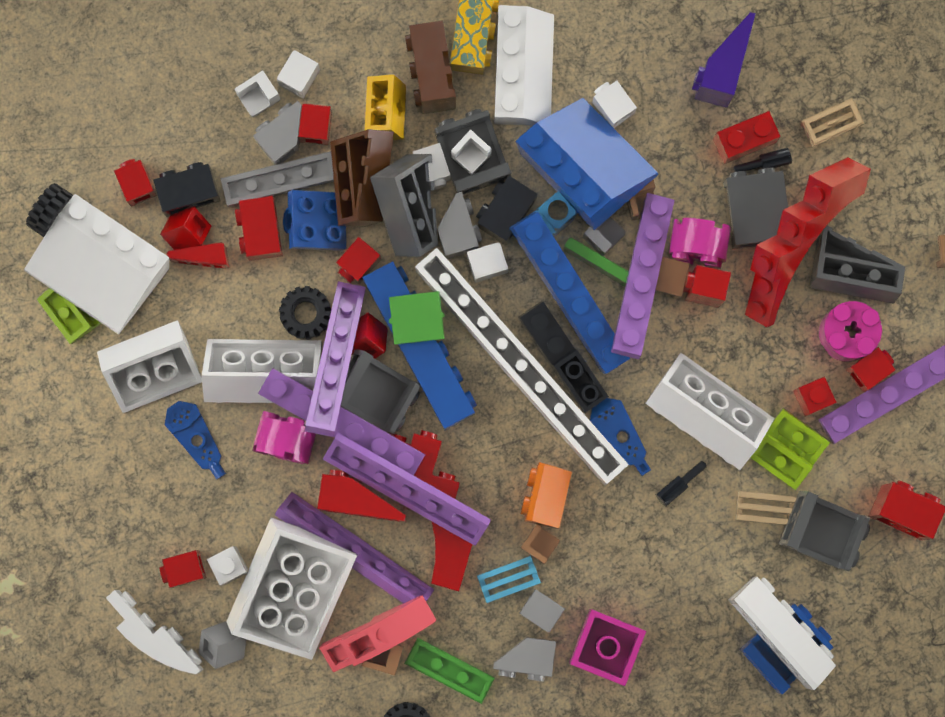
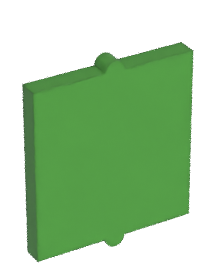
M440 291L389 297L391 311L389 323L392 324L394 345L445 339L442 319L445 317V314L441 309Z

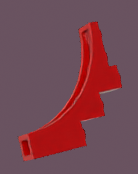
M847 157L809 175L803 200L782 211L777 235L756 245L750 268L751 271L755 272L745 311L747 317L767 328L775 323L782 299L800 262L830 221L849 203L865 193L871 171L870 168Z
M421 430L420 435L414 433L412 442L408 445L424 453L425 456L413 476L456 499L460 482L455 481L456 476L439 471L438 476L433 475L442 441L437 440L438 435L432 432ZM397 434L392 435L406 443V437ZM432 522L435 536V565L431 584L459 592L473 544Z

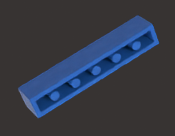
M533 212L509 227L599 371L607 374L629 360L630 357L611 352L615 333L540 214Z
M392 261L362 278L393 335L392 324L389 323L391 318L389 297L417 293L415 290L409 292L405 284L409 279L402 266L396 268ZM436 340L398 344L444 431L475 415L473 408L477 404L470 391L464 393L459 383L464 380L456 365L451 368L447 362L446 357L450 356L442 340L438 343Z

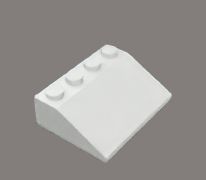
M74 194L57 215L24 271L119 335L169 270V257Z
M270 518L226 621L231 634L312 660L357 555L298 526Z

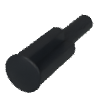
M787 147L760 154L758 160L735 165L733 169L734 172L757 168H777L792 164V156Z
M700 461L683 477L677 476L660 492L655 494L659 502L667 507L689 488L687 484L707 468L706 463Z

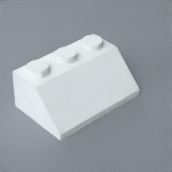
M178 320L97 352L102 374L122 413L202 382L198 366Z

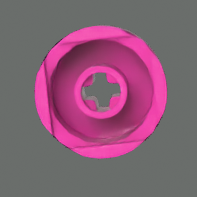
M683 218L682 223L678 219H674L669 254L672 256V259L690 263L689 266H692L694 261L705 263V267L721 269L722 263H725L727 258L731 227L723 224L722 229L714 227L715 221Z
M848 301L837 305L825 315L819 326V340L832 358L843 362L859 360L870 354L878 346L882 336V325L878 312L858 301ZM849 326L855 331V335L851 338L849 337V332L845 331Z
M263 411L252 451L308 465L316 434L305 432V420L289 416L284 418L278 414Z

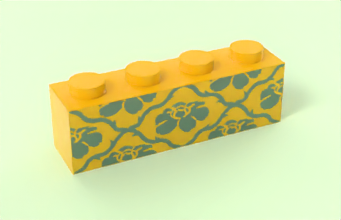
M459 0L450 60L451 71L483 75L484 67H490L492 50H487L488 39L494 40L496 23L491 22L492 12L498 13L499 0Z

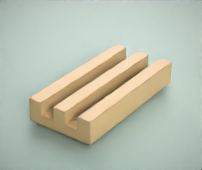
M853 98L802 120L800 124L802 128L804 127L806 137L809 138L810 145L813 148L864 125V121ZM850 107L851 112L813 129L811 128L810 124ZM853 117L856 120L821 137L816 138L815 134Z
M738 491L735 520L787 525L797 497ZM744 498L788 502V508L743 503ZM747 509L786 513L788 515L787 519L742 515V511Z

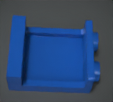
M790 603L789 605L795 611L792 617L799 624L804 622L815 635L812 639L818 646L824 644L829 650H832L834 647L829 642L832 638L828 632L821 626L816 628L810 621L812 615L802 604L797 607L796 604ZM758 634L754 635L739 649L777 693H785L791 687L790 684L796 679L795 675Z

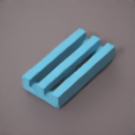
M531 556L477 576L486 603L541 583ZM528 564L529 569L487 585L484 579ZM528 575L533 577L531 581L493 595L489 594L488 590Z

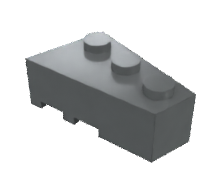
M406 154L370 177L395 256L420 257L438 245L436 208H431L430 191L434 190V181H429L428 163H432V154Z
M827 225L817 237L810 288L894 304L902 294L905 266L875 250L870 251L857 244L856 240L850 237L846 238L834 232L832 227Z

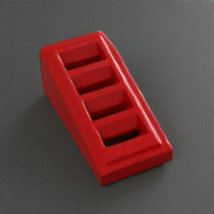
M222 242L167 252L169 260L174 263L222 269L229 268L227 248Z

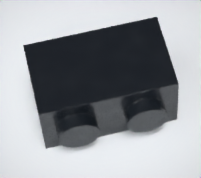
M203 162L190 164L187 166V170L178 173L175 170L159 174L160 178L153 180L162 212L166 217L193 206L199 208L221 201L212 169L209 164L203 165Z
M510 175L505 182L500 180L492 191V194L495 196L490 205L484 203L476 218L480 219L478 221L479 229L504 245H507L513 236L509 227L526 216L538 196L536 192Z

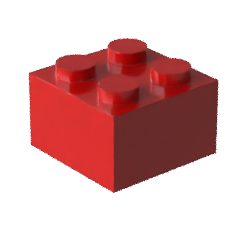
M900 480L897 483L891 482L881 485L868 517L919 540L934 539L945 513V506L940 504L941 499L926 492L924 495L913 492L914 487Z

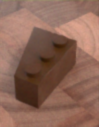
M443 20L409 25L410 34L405 35L407 52L413 51L414 62H409L411 79H417L418 89L413 90L416 107L421 106L422 114L455 110L456 94L453 88Z
M367 129L330 141L338 226L366 227L383 222V216L370 177L390 165L394 132Z

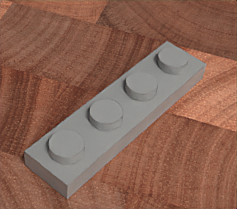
M331 151L220 178L227 207L239 205L240 200L267 196L274 197L286 194L291 190H302L334 182Z

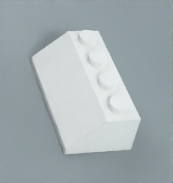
M498 6L494 124L533 126L551 115L554 14L528 6Z
M207 339L202 370L204 402L273 403L258 394L272 368L314 390L322 354V340Z
M682 353L678 355L645 403L656 413L667 418L679 429L691 435L703 446L709 448L739 470L758 449L775 419Z
M753 577L730 597L728 601L807 689L815 690L835 668L836 665L831 661L834 655L824 644L820 646L816 644L812 639L815 635L804 622L799 624L792 617L795 611L784 599L781 602L777 600L772 594L775 591L774 587L764 577L761 580L758 577Z

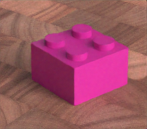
M589 609L569 664L625 686L646 631Z

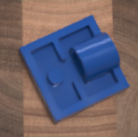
M291 190L288 192V208L283 214V229L285 233L289 234V249L337 251L347 249L346 226H338L335 192Z

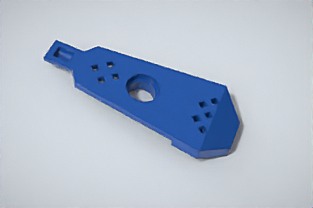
M606 398L593 407L590 422L628 465H635L641 476L651 471L644 460L647 452L622 401ZM619 432L627 434L628 439L626 442L621 443L617 440Z
M178 401L167 408L165 426L202 469H210L216 480L224 476L226 473L219 463L222 456L197 405ZM196 435L201 436L203 439L200 446L192 444V439Z

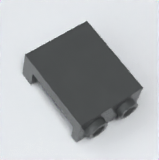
M481 109L472 110L466 113L463 119L457 121L454 118L446 119L438 124L439 127L435 128V136L437 142L441 145L456 193L462 192L465 195L494 185L500 180L505 181L509 175L511 176V170L503 156L488 110L483 112ZM469 130H472L492 149L491 156L473 175L469 174L451 158V150Z
M775 168L760 169L758 174L747 175L746 171L730 173V177L726 178L723 184L727 190L733 233L731 237L732 249L756 247L757 244L777 235L782 211L788 208L783 171L775 172Z
M356 349L350 360L341 407L393 435L395 431H399L406 419L404 415L409 406H413L420 394L418 390L421 385L374 359V356Z
M799 491L779 545L839 570L850 571L851 567H855L859 560L860 552L858 549L861 541H864L869 534L870 525L868 523L870 517L859 515L830 503L809 491Z

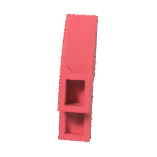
M423 595L373 617L370 622L322 643L319 649L332 671L336 672L351 664L353 666L361 664L389 650L433 624L436 618Z

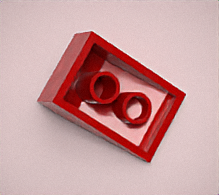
M330 469L329 475L322 474L318 510L406 523L407 516L354 479L349 478V474L346 472Z

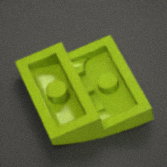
M50 288L37 298L69 344H73L101 324V322Z
M782 408L773 420L758 449L750 458L796 490L829 445L830 440L785 408Z

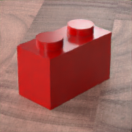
M767 111L718 131L713 141L723 164H727L776 144L781 136L770 111Z
M267 196L240 200V209H235L237 226H242L244 237H239L241 254H246L249 261L283 256L274 197Z
M697 265L692 272H688L683 290L686 293L685 301L719 308L726 300L731 272Z

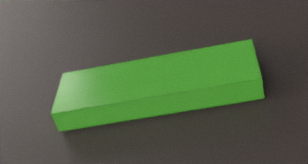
M572 237L568 239L563 248L565 252L622 286H626L629 271Z
M417 638L404 663L482 704L495 677L420 638Z

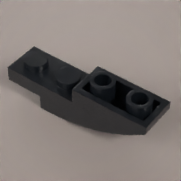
M540 301L518 317L543 357L584 413L609 397L579 351L574 348L544 301Z

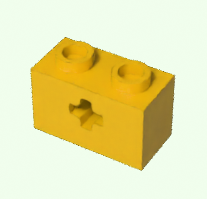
M395 75L367 77L365 130L394 132L393 140L404 139L406 84Z

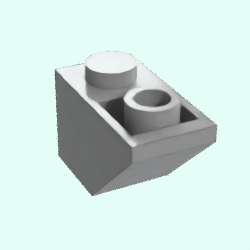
M299 101L293 105L288 103L278 111V117L271 122L267 120L260 124L255 130L257 133L253 135L256 143L274 165L285 162L299 151L300 140L298 136L302 105Z
M462 192L456 193L437 228L440 243L447 260L478 249V242L482 241L478 225L472 226L469 215H473L474 212L470 199H464Z
M526 637L494 662L493 669L499 670V676L516 678V672L528 674L527 679L545 681V676L552 677L556 641Z

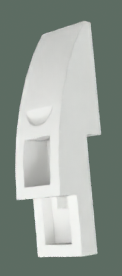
M114 590L106 597L125 619L116 628L139 650L151 658L183 672L198 674L203 670L200 666V663L203 662L193 649L187 651L180 643L184 639L174 627L168 629L167 626H162L155 632L153 627L156 625L145 612L141 615L134 606L137 603L127 591L122 593L120 590Z

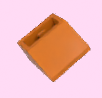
M541 462L538 463L536 468L530 469L527 486L532 487L530 497H524L520 513L526 515L525 522L559 529L572 471Z

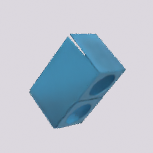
M559 191L534 211L540 214L554 237L571 224L577 215L575 209ZM555 200H561L568 206V214L562 220H554L548 213L550 203Z

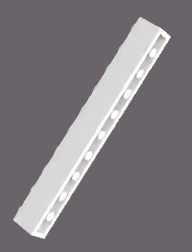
M438 248L415 266L417 274L433 292L440 291V300L604 486L628 466V463Z

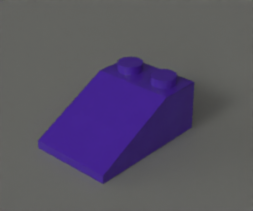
M750 12L708 58L705 66H699L692 86V90H696L695 100L725 108L728 107L735 95L756 13Z

